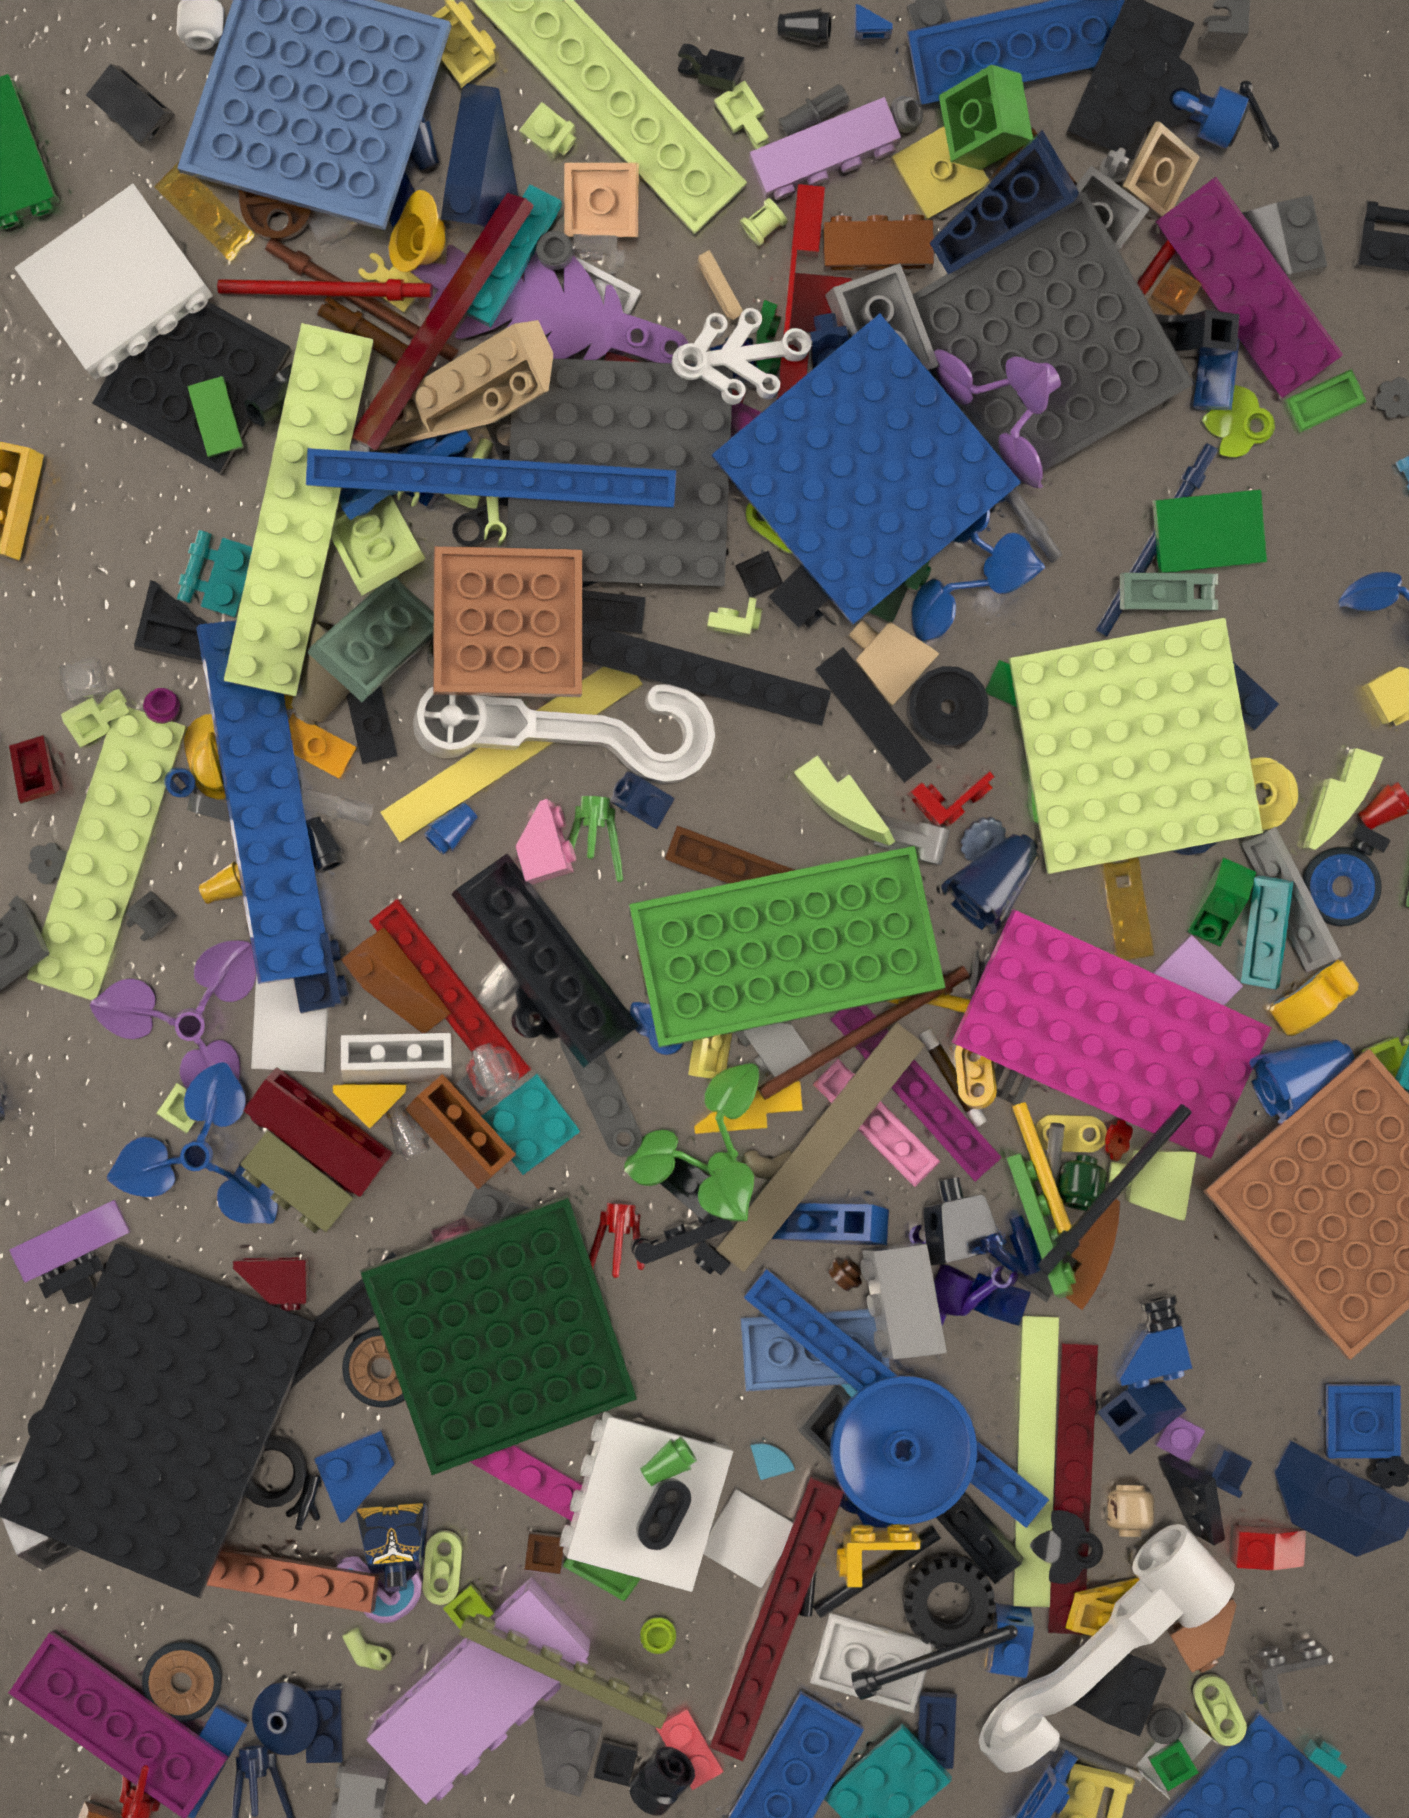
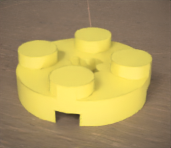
M1260 757L1250 759L1255 790L1256 784L1260 783L1263 789H1270L1271 795L1265 798V804L1261 805L1258 801L1262 830H1268L1281 825L1291 815L1298 802V786L1293 774L1282 764L1271 758Z

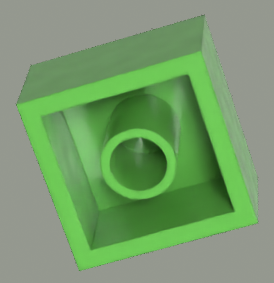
M991 64L939 95L950 161L953 163L982 170L1026 145L1033 138L1021 73Z

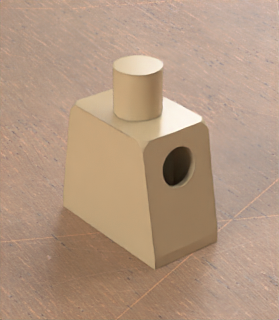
M862 620L848 635L864 649L855 662L890 707L897 702L939 655L936 650L891 622L878 633Z

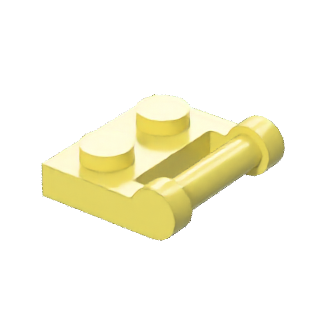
M1074 1764L1066 1779L1069 1787L1067 1794L1070 1796L1067 1804L1057 1814L1056 1818H1096L1104 1786L1114 1789L1107 1818H1122L1127 1796L1132 1793L1135 1780L1124 1774Z

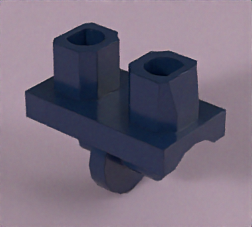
M835 313L814 317L815 331L810 332L812 370L848 340L846 326L838 327Z

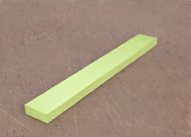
M1022 1315L1017 1473L1048 1497L1049 1501L1027 1528L1015 1519L1014 1548L1021 1554L1024 1560L1020 1566L1014 1569L1013 1606L1050 1607L1051 1582L1049 1581V1570L1051 1563L1040 1559L1030 1548V1543L1039 1534L1052 1530L1051 1512L1053 1511L1059 1335L1058 1316Z

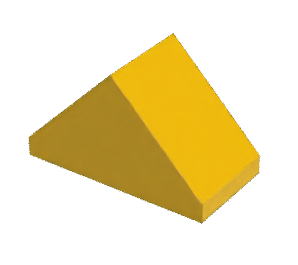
M341 1083L333 1085V1093L369 1129L409 1090V1083Z

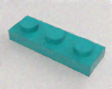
M1260 875L1254 877L1241 983L1275 990L1280 987L1294 881Z

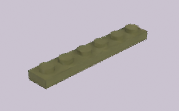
M467 1614L459 1635L654 1727L662 1728L667 1717V1708L662 1706L663 1701L660 1698L646 1692L640 1696L630 1691V1685L618 1678L610 1677L609 1680H606L596 1675L597 1670L584 1662L576 1661L574 1665L562 1659L563 1654L550 1646L543 1645L542 1649L528 1643L529 1638L518 1631L510 1629L506 1633L496 1628V1622L484 1615L476 1614L475 1617Z

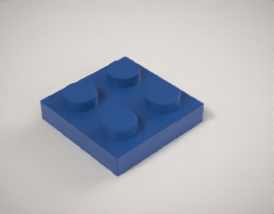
M1326 1384V1457L1328 1459L1390 1458L1392 1456H1401V1385Z

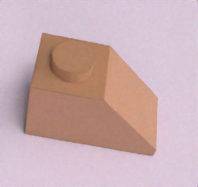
M1230 1597L1228 1603L1217 1615L1198 1627L1186 1628L1177 1621L1167 1629L1168 1634L1192 1673L1197 1670L1205 1672L1213 1668L1218 1663L1217 1658L1224 1655L1237 1606L1232 1597Z

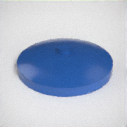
M887 1377L862 1388L841 1410L831 1437V1463L840 1488L847 1498L861 1511L888 1523L917 1524L936 1518L946 1512L966 1491L976 1467V1434L972 1421L963 1405L942 1386L919 1377Z

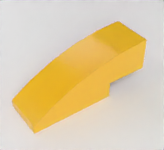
M800 1080L766 1100L763 1099L757 1089L752 1104L742 1116L737 1119H729L724 1116L727 1131L767 1128L766 1113L803 1110ZM711 1111L694 1124L695 1134L720 1132L715 1119L717 1112Z

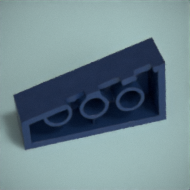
M1043 129L931 240L930 245L948 275L1076 200L1079 191Z

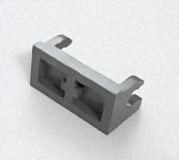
M1218 0L1214 2L1212 7L1218 10L1221 8L1227 9L1228 13L1226 16L1212 15L1204 19L1203 23L1207 25V29L1203 36L1198 39V49L1238 51L1249 31L1250 0Z

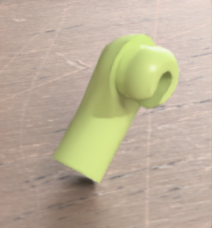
M358 1627L342 1635L357 1665L373 1670H383L390 1665L392 1661L391 1652L387 1648L367 1644Z

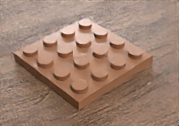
M435 546L433 695L581 697L582 550Z

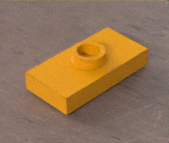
M292 713L288 722L294 755L341 779L357 747L315 724L310 725L301 721Z

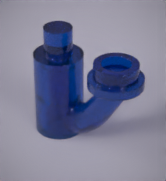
M1022 1214L1009 1218L1013 1230L1009 1234V1238L1016 1257L1003 1248L1002 1245L1006 1244L1007 1241L1006 1238H1002L1001 1232L980 1239L982 1244L980 1247L981 1252L989 1251L1007 1269L1023 1274V1276L1042 1271L1037 1266L1042 1258L1031 1226H1026Z

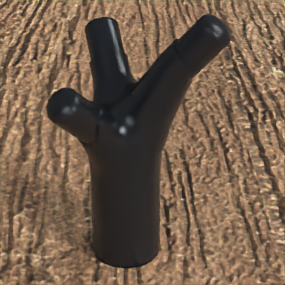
M307 1473L299 1500L292 1508L286 1511V1516L289 1518L298 1513L295 1525L296 1530H302L308 1513H310L314 1521L320 1519L315 1505L320 1476Z

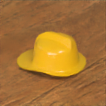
M417 190L410 196L399 221L391 233L389 257L393 266L398 271L410 272L419 265L431 264L441 256L444 250L446 227L443 221L438 218L435 201L427 191Z
M205 714L195 719L187 728L184 737L185 754L198 790L210 798L217 800L226 799L212 714Z

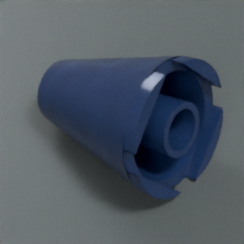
M1012 834L949 877L941 885L942 892L945 896L949 891L955 898L951 905L972 925L981 930L987 925L991 927L990 934H996L1001 929L1039 860L1038 846L1025 834L1021 836Z

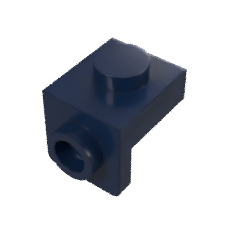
M627 771L623 778L618 780L614 786L610 803L657 829L675 798L641 777Z

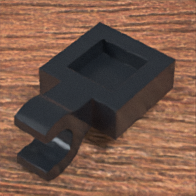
M683 44L678 52V57L683 58L678 71L686 75H698L699 84L733 92L744 70L745 57L710 49L706 56L692 44Z

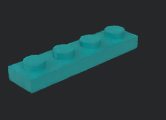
M529 184L522 197L534 205L533 209L465 312V315L490 328L536 252L538 240L547 233L562 207L560 199Z

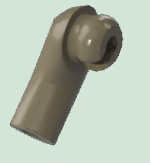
M788 1149L771 1160L761 1157L756 1150H750L743 1155L742 1163L751 1168L754 1177L771 1180L791 1155V1152Z

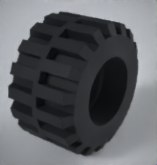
M947 1552V1556H940L937 1553L932 1555L933 1559L926 1561L924 1558L921 1560L916 1570L912 1568L908 1574V1582L904 1583L902 1603L910 1628L915 1635L918 1634L922 1642L927 1645L929 1643L933 1644L935 1649H942L943 1647L985 1634V1628L991 1627L993 1622L992 1613H995L996 1610L994 1591L987 1575L976 1563H972L970 1558L964 1555L957 1557L955 1553ZM947 1582L961 1584L970 1595V1603L967 1610L961 1616L952 1620H941L934 1617L927 1606L928 1597L933 1589Z

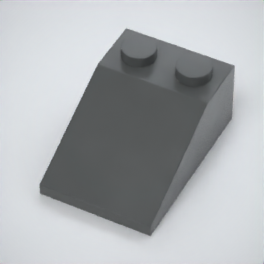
M1312 195L1242 212L1290 280L1320 274L1328 266Z

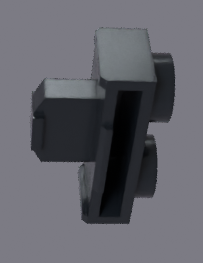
M92 1250L74 1259L73 1261L76 1266L63 1272L59 1266L40 1275L43 1282L38 1285L45 1299L61 1289L68 1304H78L92 1297L95 1287L89 1276L99 1271H105L106 1264L102 1255L95 1256Z

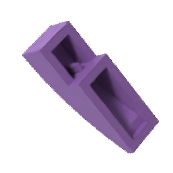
M113 1200L9 1251L25 1283L130 1233V1230L116 1201Z

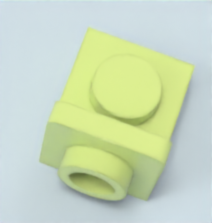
M543 102L539 104L519 129L521 135L553 160L559 153L564 156L577 139L573 136L576 133L575 125L571 121L566 122Z
M749 598L746 618L739 617V611L729 608L718 607L717 613L710 612L707 630L750 637L751 629H759L762 608L755 607L757 598Z

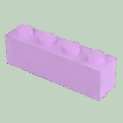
M883 97L750 152L749 160L765 199L774 196L775 200H781L796 192L794 188L798 184L808 183V185L815 186L828 180V174L841 169L842 173L850 172L862 166L861 160L873 155H875L876 159L891 155L896 151L895 146L899 145L901 136L886 99Z

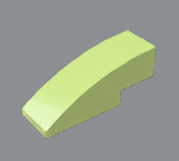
M1358 748L1349 750L1340 781L1332 778L1324 780L1305 839L1304 849L1316 850L1350 819L1364 800L1375 780L1383 760L1382 756Z
M818 756L794 771L805 791L831 817L849 829L874 841L889 846L895 842L887 825L850 775L837 783Z

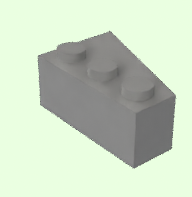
M348 1756L345 1766L338 1767L335 1788L340 1789L338 1802H333L330 1818H383L391 1766L384 1761Z

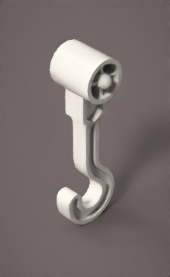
M667 684L652 687L645 697V705L651 713L670 716L682 728L683 740L681 747L676 752L665 755L650 749L641 737L621 720L603 715L531 710L525 706L521 699L480 695H433V687H431L420 699L413 719L414 735L421 747L431 755L444 759L459 757L470 751L472 747L516 750L525 741L599 745L613 752L637 776L657 784L680 782L696 773L711 755L715 739L713 718L704 702L687 689Z
M1180 1524L1170 1525L1157 1532L1142 1546L1132 1566L1133 1572L1139 1578V1581L1115 1603L1109 1621L1057 1670L1017 1688L1003 1699L990 1714L982 1727L979 1745L980 1750L998 1769L1005 1773L1020 1771L1035 1763L1052 1749L1059 1740L1060 1734L1046 1720L1045 1716L1055 1714L1074 1704L1134 1648L1152 1644L1176 1620L1186 1628L1198 1627L1212 1619L1228 1603L1234 1591L1235 1583L1233 1578L1185 1526Z

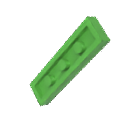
M1019 1153L1008 1157L1007 1161L1041 1258L1043 1259L1056 1245L1054 1240L1059 1234L1057 1228H1050L1047 1216L1051 1215L1045 1195L1038 1194L1035 1182L1039 1181L1032 1160L1027 1161L1026 1157ZM1061 1260L1048 1275L1054 1295L1060 1299L1074 1294L1071 1284L1076 1283L1069 1262L1063 1264Z

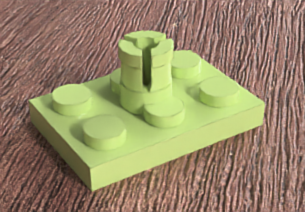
M388 495L376 503L370 512L357 516L351 521L344 511L336 514L331 538L361 595L378 588L383 583L397 577L426 559L392 496Z

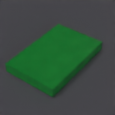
M1261 489L1152 500L1158 573L1267 562Z

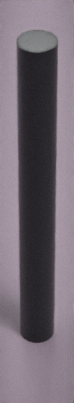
M934 1526L918 1536L920 1549L895 1551L862 1573V1587H847L846 1584L814 1605L813 1608L818 1616L823 1618L940 1540L941 1537Z

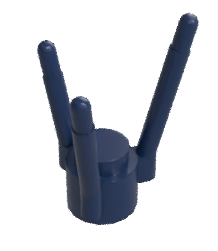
M252 1745L239 1748V1756L235 1757L237 1770L231 1818H239L244 1772L245 1778L249 1779L251 1815L253 1817L258 1816L257 1778L267 1776L266 1769L268 1768L286 1817L295 1818L277 1768L276 1754L268 1753L267 1745Z

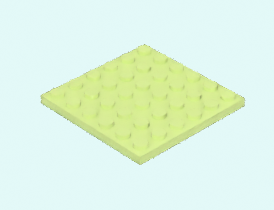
M1225 618L1009 658L1047 873L1061 872L1263 833Z

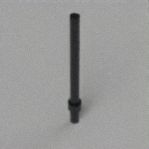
M1180 1104L1068 1231L1063 1230L1054 1240L1056 1245L1037 1265L1045 1274L1049 1275L1066 1255L1071 1256L1079 1247L1080 1243L1078 1241L1192 1114L1189 1108Z

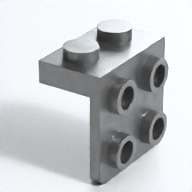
M1314 1639L1297 1640L1293 1642V1647L1279 1650V1646L1260 1648L1257 1650L1258 1654L1249 1656L1252 1674L1247 1675V1682L1252 1697L1255 1696L1257 1703L1262 1704L1270 1714L1284 1711L1277 1674L1330 1664L1333 1662L1332 1654L1320 1642L1315 1643Z

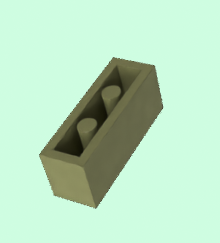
M268 1130L240 1164L245 1169L241 1175L258 1189L262 1184L267 1186L274 1192L270 1199L285 1211H288L291 1206L302 1214L298 1221L315 1234L319 1229L326 1233L353 1199V1197Z

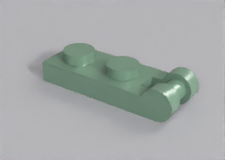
M1120 573V610L1218 611V599H1215V586L1218 585V574ZM1194 585L1200 586V599H1194Z

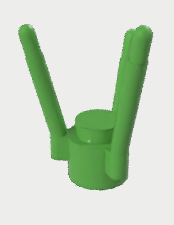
M581 796V806H575V819L568 840H570L574 849L583 820V826L589 827L587 857L592 859L594 857L597 828H604L606 821L616 880L622 882L623 873L615 827V809L610 808V798Z

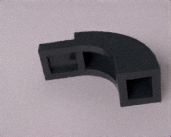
M1211 310L1186 315L1155 314L1178 356H1212L1237 351L1239 314Z

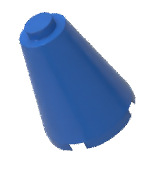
M1337 1039L1260 1054L1249 1061L1251 1069H1255L1257 1079L1252 1081V1085L1265 1111L1271 1117L1277 1114L1280 1117L1277 1122L1281 1124L1336 1077L1355 1057L1349 1045L1346 1043L1342 1044Z

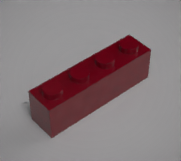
M278 1067L263 1081L243 1110L257 1126L267 1128L289 1148L298 1151L306 1157L313 1167L319 1171H325L338 1181L341 1188L349 1193L356 1194L358 1197L363 1195L393 1155V1152Z

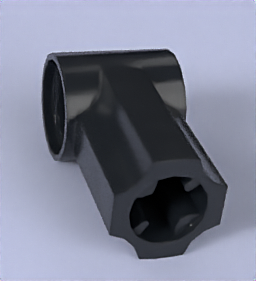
M293 363L281 370L272 379L271 383L245 400L244 405L247 415L254 424L265 427L282 415Z

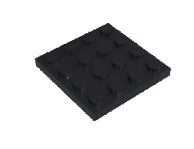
M207 302L206 306L200 311L192 314L189 313L180 319L172 331L164 335L159 334L149 341L148 346L141 353L134 356L130 355L118 363V368L106 377L92 404L211 470L222 474L234 451L210 458L207 456L187 386L223 376L242 438L251 422L244 405L245 400L272 382L291 348L289 345L218 306Z

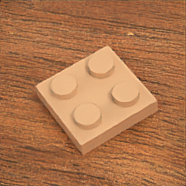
M564 163V234L568 237H638L639 163Z

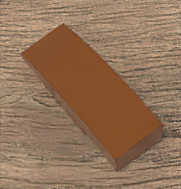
M1117 1199L1078 1241L1080 1243L1079 1247L1071 1254L1077 1260L1072 1267L1076 1283L1071 1284L1074 1294L1065 1298L1081 1310L1084 1309L1096 1291L1107 1269L1114 1248L1120 1213V1201Z

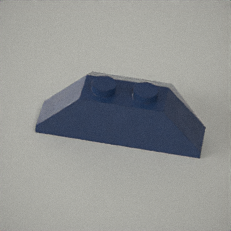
M1289 1440L1273 1472L1292 1524L1355 1557L1404 1538L1409 1528V1501Z

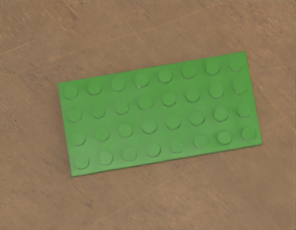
M915 846L629 904L659 1048L945 989Z

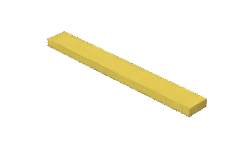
M602 667L582 680L581 697H556L536 711L598 715L643 684L636 675ZM525 741L516 750L478 748L380 813L401 843L555 742Z

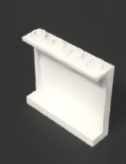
M131 184L15 267V270L83 367L95 380L100 376L105 377L113 373L118 368V363L128 356L141 353L148 346V342L159 334L164 335L172 331L177 326L178 321L187 314L196 313L203 309L208 299L213 296L134 184Z
M604 1412L602 1420L596 1419L592 1429L591 1441H595L592 1454H586L582 1463L580 1475L584 1476L581 1491L576 1489L572 1497L570 1511H573L574 1515L571 1525H565L561 1534L560 1546L564 1547L563 1553L568 1559L692 1592L733 1451L727 1445L716 1442L710 1444L613 1417L610 1413ZM682 1437L693 1451L697 1461L690 1465L691 1470L671 1478L682 1481L689 1488L691 1504L672 1542L664 1549L651 1550L646 1548L638 1539L636 1526L652 1493L660 1482L651 1486L644 1478L640 1468L671 1438L675 1441ZM674 1490L667 1492L665 1495V1501L669 1503L674 1502L677 1498V1492ZM651 1524L648 1528V1533L650 1535L658 1534L660 1524Z

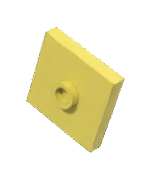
M944 126L891 157L926 220L934 218L979 192L989 181L983 169L978 170L950 161Z

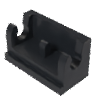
M110 64L86 94L88 98L142 144L147 139L152 141L174 116L170 109L121 66Z

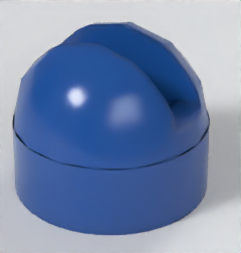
M177 767L171 769L166 774L164 785L171 795L181 798L188 796L193 791L195 779L191 772L185 768ZM174 774H177L178 778L186 785L182 790L171 779Z

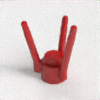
M607 1203V1211L600 1213V1224L589 1254L592 1268H594L607 1225H609L608 1232L615 1233L612 1276L613 1278L619 1277L623 1234H630L631 1227L633 1240L641 1236V1215L635 1214L636 1205ZM637 1261V1268L643 1270L644 1264Z
M147 1765L142 1766L137 1786H132L131 1790L130 1780L122 1775V1791L119 1802L123 1804L121 1812L123 1818H150L151 1811L157 1812L160 1802L144 1791L149 1771Z

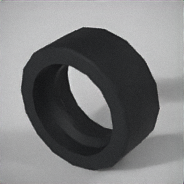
M277 1435L269 1437L264 1451L275 1450L282 1452L289 1458L293 1465V1477L290 1484L280 1492L269 1493L258 1488L251 1479L244 1495L254 1504L266 1508L280 1507L292 1501L304 1486L308 1473L306 1458L300 1447L290 1439Z

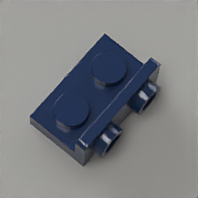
M328 932L320 933L328 974L294 979L301 1014L344 1006L343 997L349 996L345 975L338 976L336 961L342 959L338 939L332 940L331 934Z

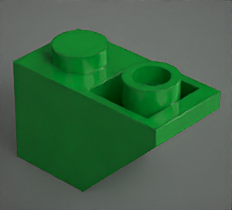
M1223 857L1209 880L1187 932L1220 947L1249 900L1256 871Z

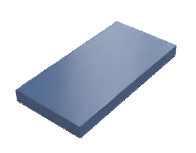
M868 1309L821 1312L889 1368V1358H883L882 1352L879 1353L875 1347L874 1332L877 1331L875 1318L871 1316ZM767 1316L741 1318L746 1391L849 1384L843 1378L836 1377L837 1373Z

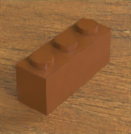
M920 214L905 215L903 220L888 221V216L886 215L867 216V221H852L851 216H833L830 218V222H824L823 272L880 271L899 263L903 270H932L934 250L930 242L933 239V220H925V216Z
M443 1074L417 1095L405 1109L477 1189H480L516 1155Z

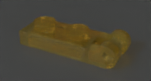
M178 161L154 188L226 259H229L235 253L233 249L242 240L246 242L253 233L196 177L180 173L177 169ZM226 222L232 230L224 238H221L216 231Z
M1129 858L1125 862L1119 863L1108 862L1101 864L1116 956L1123 960L1155 956L1139 858ZM1129 876L1130 886L1117 888L1116 878Z

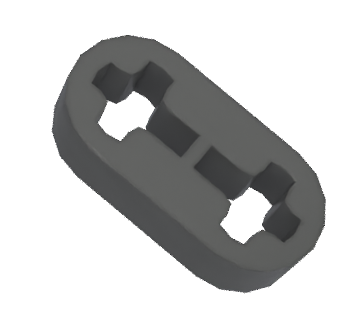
M191 792L186 810L230 823L226 802Z

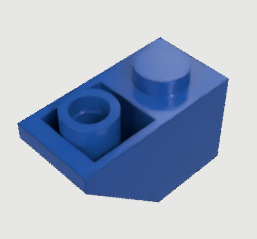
M1179 1325L1155 1332L1142 1331L1116 1374L1118 1383L1121 1386L1128 1385V1389H1138L1148 1386L1150 1384L1149 1379L1163 1376V1380L1168 1381L1185 1376L1184 1370L1192 1369V1364L1182 1326Z

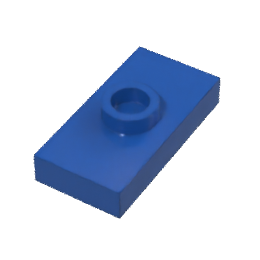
M1239 338L1237 340V351L1221 355L1199 356L1193 403L1196 409L1232 410Z

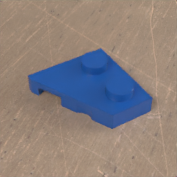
M382 1429L314 1458L340 1523L345 1522L396 1463Z

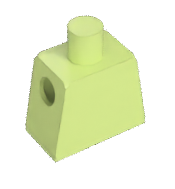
M1186 1149L1159 1150L1127 1186L1125 1200L1185 1221L1196 1152ZM1133 1150L1132 1158L1139 1150ZM1111 1161L1108 1171V1183H1111L1127 1164Z

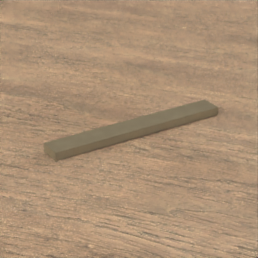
M898 1022L892 1026L749 1206L748 1220L737 1221L733 1226L734 1229L729 1231L717 1246L716 1251L741 1271L745 1272L922 1050L925 1046L922 1041Z

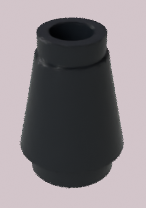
M822 8L779 14L778 36H785L820 45L821 42L830 41L832 28L831 12H823Z
M318 816L307 820L306 825L313 865L317 873L327 872L340 866L344 862L342 857L344 851L325 823H323L321 817Z

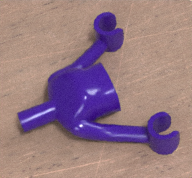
M917 1225L911 1229L909 1233L911 1243L926 1244V1240L922 1241L919 1237L922 1225ZM941 1264L934 1280L942 1326L947 1315L966 1316L980 1301L998 1287L1006 1288L1014 1285L1018 1280L1017 1272L1011 1273L1008 1281L1004 1282L1001 1278L1004 1266H999L992 1272V1279L969 1296V1291L975 1279L954 1267Z

